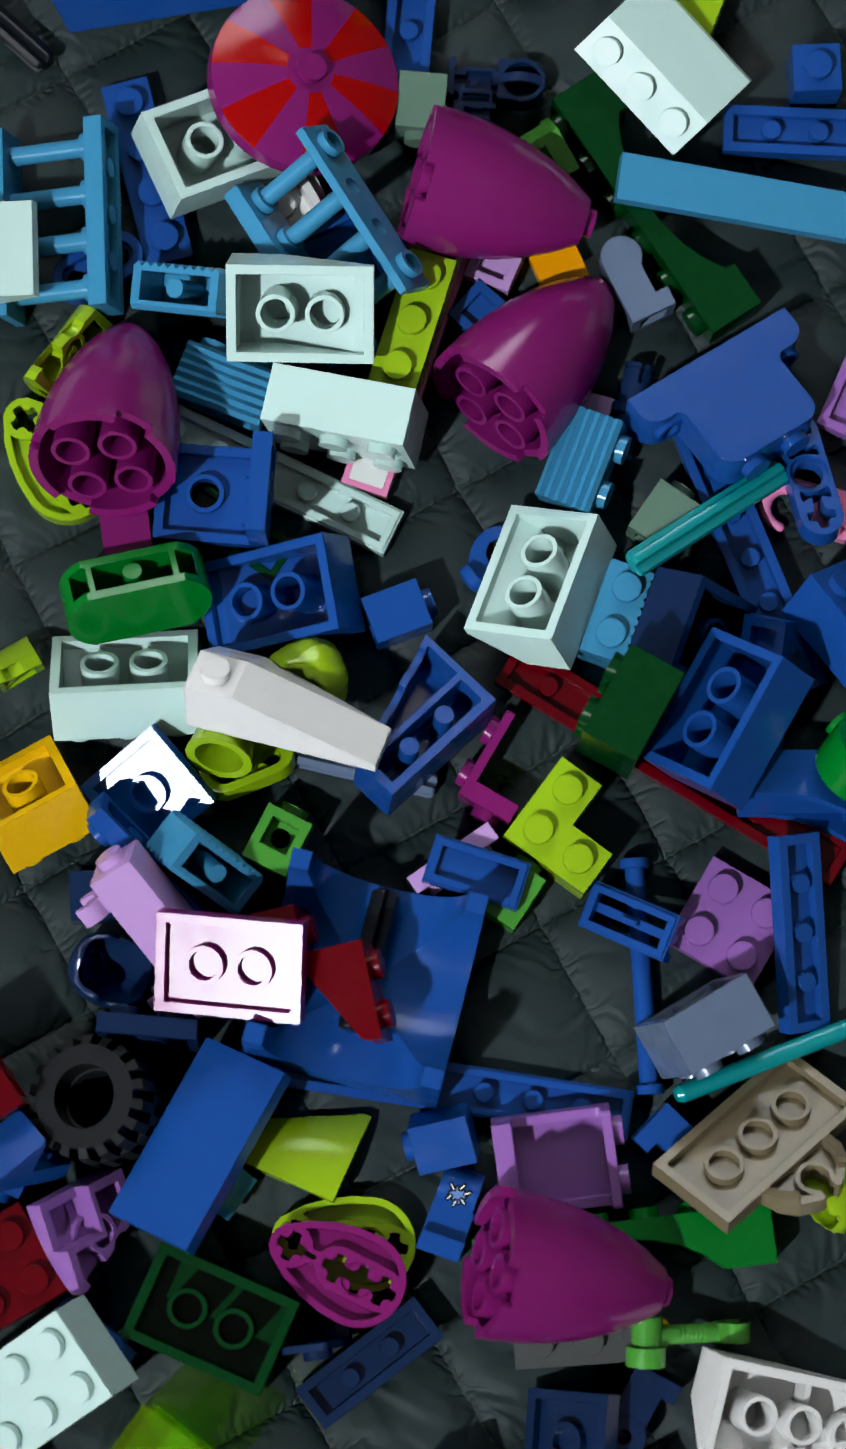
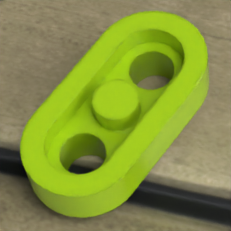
M255 742L252 769L247 775L234 778L227 784L219 782L222 777L208 774L200 770V776L219 797L217 800L231 801L287 778L295 768L296 753ZM269 757H280V760L274 765L265 764Z

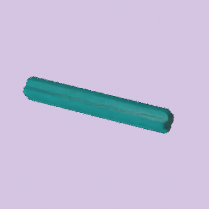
M773 460L767 470L753 480L743 478L629 550L625 558L630 570L639 576L646 575L788 483V478L783 464Z

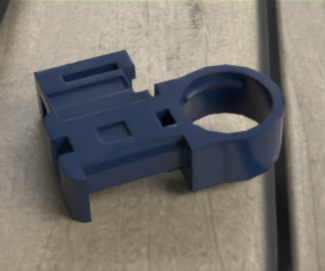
M456 56L449 59L447 102L453 105L454 109L475 115L489 122L490 111L496 112V108L528 111L536 107L543 98L545 75L540 65L533 60L526 58H499L498 68L456 66ZM523 81L537 84L539 88L529 96L518 97L509 93L503 83Z

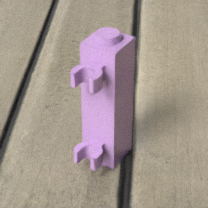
M138 839L123 848L119 845H114L95 861L97 866L89 885L93 891L80 899L83 907L76 910L75 914L87 928H90L111 912L155 967L156 912L161 908L193 909ZM154 986L151 987V991L153 992V994H154ZM154 996L147 1000V1003L157 1016H160V1011L154 1010ZM193 1014V1016H194L196 1019H199V1018H201L202 1016H204V1015H196V1014Z

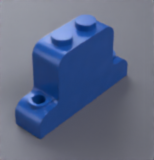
M784 307L629 398L623 419L627 429L637 441L647 445L664 442L673 436L679 437L709 475L721 484H734L743 478L753 480L765 472L770 463L781 455L785 454L787 457L795 455L810 440L808 431L815 411L813 399L788 369L799 357V353L795 349L799 336L797 322Z

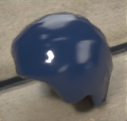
M99 932L82 938L73 949L68 963V978L76 993L96 1006L109 1009L110 1005L134 1006L142 1002L147 990L150 988V981L154 972L152 963L134 941L111 932Z

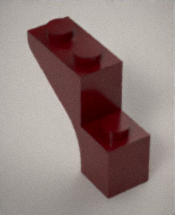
M295 904L248 915L308 921L306 976L315 984L360 1038L377 1044L393 1041L391 1028L397 1026V1020L391 999H384L380 979L386 978V966L380 949L374 950L373 943L359 939L314 950L313 944L319 942L315 919L312 914L307 915L306 909Z

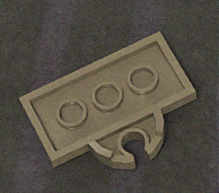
M802 1058L752 1076L653 1163L652 1175L726 1234L730 1233L761 1204L777 1213L792 1216H803L821 1212L826 1209L827 1197L820 1190H812L805 1187L802 1182L808 1179L821 1180L827 1185L829 1193L836 1197H839L843 1190L846 1152L842 1143L835 1137L846 1128V1092Z

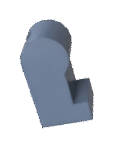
M616 236L609 239L601 249L599 271L602 279L611 287L615 305L630 334L673 314L676 301L668 286L655 291L641 264L643 254L639 244L628 236Z

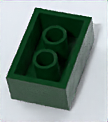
M631 644L625 656L616 651L599 684L600 687L597 690V693L603 695L602 698L599 699L592 695L577 721L578 723L573 735L580 738L576 751L628 779L675 695L685 673Z
M162 1241L120 1335L259 1397L263 1392L302 1302L197 1255L192 1256Z

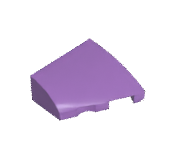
M122 1168L95 1170L26 1206L33 1228L47 1258L72 1295H82L89 1290L91 1285L87 1282V1278L97 1262L108 1260L115 1249V1241L118 1235L126 1231L130 1225L108 1212L126 1181Z

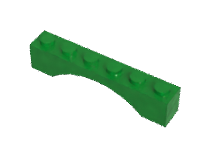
M687 1202L677 1204L678 1214L659 1216L658 1206L628 1210L629 1220L609 1222L608 1212L594 1214L622 1230L635 1241L649 1240L677 1245L706 1257L723 1269L778 1263L771 1209L762 1204L728 1234ZM471 1239V1248L473 1246L474 1239Z

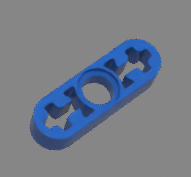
M812 419L808 431L810 440L801 450L802 455L796 457L795 454L787 457L783 454L777 458V462H781L786 469L788 483L785 485V489L799 535L812 545L824 546L832 543L838 537L844 513L818 426ZM800 470H812L819 475L821 483L816 487L806 488L797 483L794 475ZM819 500L818 509L822 520H829L826 528H821L818 521H812L815 509L813 503Z

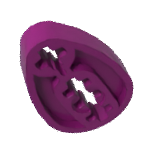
M324 1221L284 1224L278 1227L270 1237V1255L283 1278L303 1300L337 1324L355 1329L373 1327L391 1317L400 1306L406 1290V1270L398 1251L384 1238L358 1227ZM294 1232L300 1234V1244L306 1248V1252L316 1256V1259L294 1254L290 1261L284 1260L282 1258L283 1248L277 1245L281 1237L289 1239ZM338 1255H342L347 1258L345 1267L348 1270L357 1272L360 1266H364L369 1269L367 1278L374 1283H379L383 1277L389 1278L391 1280L390 1290L396 1293L395 1298L392 1302L384 1299L380 1306L375 1305L371 1302L373 1299L371 1291L361 1288L356 1295L349 1291L351 1283L347 1279L338 1277L335 1283L326 1280L328 1271L322 1267L323 1262L326 1259L334 1261Z

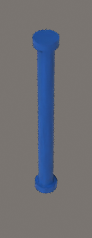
M633 857L619 859V869L625 870L626 892L646 900L644 869L649 868L648 858ZM627 905L628 914L648 922L646 912ZM628 925L629 936L649 944V934ZM630 948L636 1026L654 1015L651 960L649 956ZM636 1034L639 1085H635V1096L665 1094L664 1084H659L658 1071Z

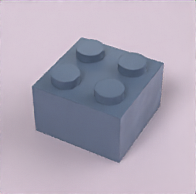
M747 973L710 981L633 1028L662 1079L679 1077L681 1082H685L694 1077L697 1080H701L715 1073L724 1066L720 1060L721 1058L735 1052L738 1055H742L758 1047L765 1041L761 1034L774 1027L775 1024Z

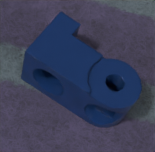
M631 1368L618 1394L620 1395L617 1449H643L646 1442L645 1428L660 1399L673 1405L682 1387L653 1370Z

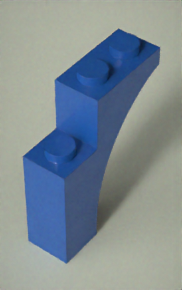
M776 750L744 809L741 811L736 808L737 817H763L794 821L827 832L846 842V801L833 793L821 779L815 762L818 750Z

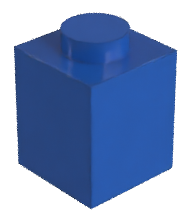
M840 43L791 46L786 61L788 107H836L842 92Z
M416 578L361 598V608L378 651L432 632L433 622L431 617L438 615L429 588L420 590Z
M469 1101L411 1114L407 1131L402 1132V1144L407 1160L416 1161L419 1176L478 1163L481 1146Z

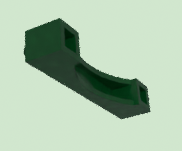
M594 71L552 98L550 111L552 116L549 119L558 127L564 140H569L579 154L575 156V159L583 175L589 181L595 178L605 192L602 195V200L609 213L616 220L622 217L631 230L628 237L634 239L641 247L642 258L644 259L648 256L657 268L658 272L655 273V277L661 289L668 286L672 295L677 297L685 309L682 312V317L689 330L696 337L702 334L710 345L757 315L761 301L735 263L725 268L699 255L670 232L652 209L613 203L619 157L624 152L619 124L624 121L627 106Z

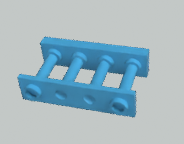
M101 114L84 116L83 133L79 135L78 139L21 146V141L5 129L0 128V201L33 200L37 202V210L83 205L85 208L86 227H83L81 232L39 237L38 257L84 252L87 255V274H84L82 279L39 284V297L0 304V318L16 327L26 326L25 306L85 299L88 302V306L97 309L105 316L124 314L118 127ZM81 158L84 162V180L80 182V185L22 193L21 166Z
M327 124L301 127L295 132L307 151L267 186H264L262 182L237 184L223 195L260 254H286L310 257L304 249V241L344 208L358 229V232L326 259L353 262L370 248L385 271L375 279V305L395 288L400 295L424 291L430 286V283L423 274L421 261L401 241L394 227L344 152L345 146L342 139ZM318 167L331 187L332 192L290 226L278 208V201Z

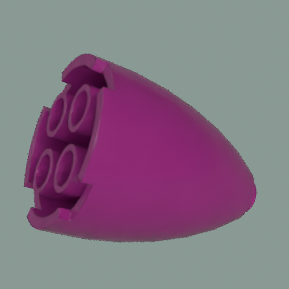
M434 104L417 149L418 156L413 168L410 184L406 188L398 223L397 234L406 248L458 258L497 260L553 253L578 245L582 236L590 238L595 226L597 210L590 208L591 198L556 162L527 141L500 126L475 115L448 106L442 107Z
M578 276L557 280L533 288L508 300L465 330L440 354L433 365V379L441 398L448 399L451 397L460 411L469 419L463 427L491 450L506 458L520 462L525 456L537 457L542 461L570 425L579 406L584 407L598 380L608 353L614 325L615 301L611 287L598 277Z
M118 323L98 333L81 347L63 368L51 387L39 413L32 435L28 459L30 469L37 482L54 498L62 494L73 501L90 506V514L128 516L145 512L157 506L159 498L175 483L180 452L178 398L171 371L160 347L144 328L133 323Z
M501 1185L490 1189L480 1203L474 1217L475 1225L481 1226V1229L475 1236L471 1257L464 1256L461 1278L464 1325L475 1327V1339L517 1344H552L580 1341L605 1336L633 1327L656 1316L662 1307L669 1305L673 1293V1281L671 1277L667 1276L665 1267L645 1247L600 1217L569 1203L542 1194Z

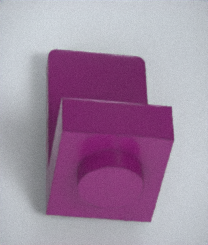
M509 710L506 711L501 720L495 716L491 718L479 739V742L486 745L477 762L470 758L467 759L454 782L461 787L457 799L473 808L470 816L482 824L488 822L493 829H496L498 824L508 829L519 809L517 804L479 783L515 721L516 714Z

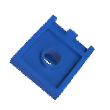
M253 430L252 449L180 443L175 483L159 498L158 505L154 508L153 541H180L189 544L253 549L270 546L275 468L278 457L273 432ZM204 482L212 483L219 489L217 502L207 508L197 506L191 499L193 489L198 484Z

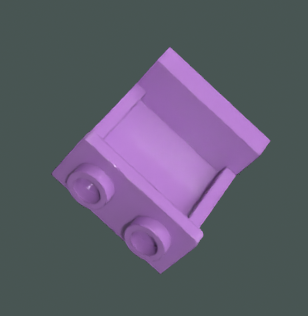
M609 1102L491 1118V1132L499 1185L542 1194L569 1203L580 1209L613 1205V1209L623 1208L622 1195L631 1194L628 1164H617L615 1146L625 1144L621 1115L611 1116Z

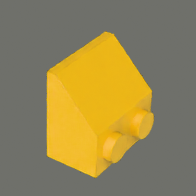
M51 735L0 761V852L13 874L26 867L38 864L46 856L70 843L80 841L90 833L87 827L89 823L86 821L89 804Z

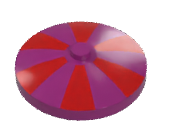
M248 0L238 7L226 20L216 36L208 58V93L214 112L223 129L248 155L260 163L282 172L307 151L295 133L301 127L327 124L342 139L345 146L344 152L354 165L367 156L379 143L389 128L395 114L398 101V76L390 49L372 22L359 10L343 0ZM317 167L308 176L322 175Z

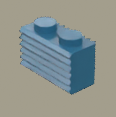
M138 260L133 265L130 306L132 309L226 319V269Z
M203 337L201 343L189 339L173 377L178 404L220 421H225L228 424L244 428L247 431H262L264 424L260 420L273 363L230 362L226 359L225 344L207 337Z
M579 406L572 422L550 451L535 490L537 498L568 511L596 514L597 509L605 510L614 490V483L609 481L614 464L622 465L631 446L632 438L626 436L628 429L625 423L620 419H615L611 416L595 412L592 409Z
M617 559L610 560L578 651V659L606 669L616 651L624 656L626 655L631 644L632 635L636 630L648 589L654 578L653 572L639 576L630 570L628 563Z
M178 810L170 812L146 845V849L169 870L231 914L239 913L263 882V875L238 853L234 852Z

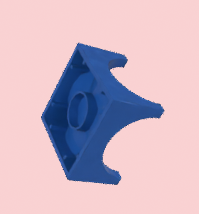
M293 847L288 865V876L282 907L295 904L306 909L307 915H313L319 935V942L313 944L314 950L360 939L371 893L374 889L384 888L400 895V902L384 961L386 978L380 979L384 999L390 998L393 1003L397 1026L391 1028L393 1041L384 1044L364 1040L356 1033L341 1029L338 1024L340 1013L306 976L305 1020L300 1025L257 1020L247 1021L242 1038L244 1054L271 1067L437 1109L485 919L489 896L469 891L464 896L439 897L392 889L340 872L321 862L312 851Z

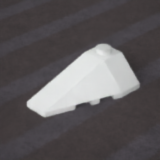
M222 646L200 650L184 685L186 725L376 772L391 736L390 727L293 672L281 668L270 659Z
M702 1346L691 1391L697 1449H846V1380Z

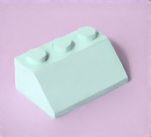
M625 0L575 48V51L672 155L677 153L752 81L678 0Z
M511 505L464 626L466 633L526 664L571 670L607 568L617 547L600 516L592 513Z
M198 629L158 631L97 645L83 643L73 636L52 637L49 702L54 741L84 742L92 739L112 738L130 740L137 738L154 723L160 727L166 736L182 737L194 734L197 727L186 725L184 685L199 654Z

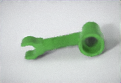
M657 1314L631 1327V1343L626 1344L625 1366L647 1370L663 1369L666 1367V1347H669V1345L750 1343L751 1323H739V1319H721L708 1323L662 1325V1315Z

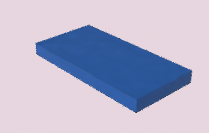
M206 1037L108 1212L114 1217L194 1256L289 1085L291 1078L285 1072Z

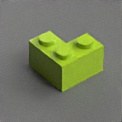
M562 756L505 832L502 842L516 853L522 854L542 868V872L581 900L613 854L575 827V824L598 795L602 785Z

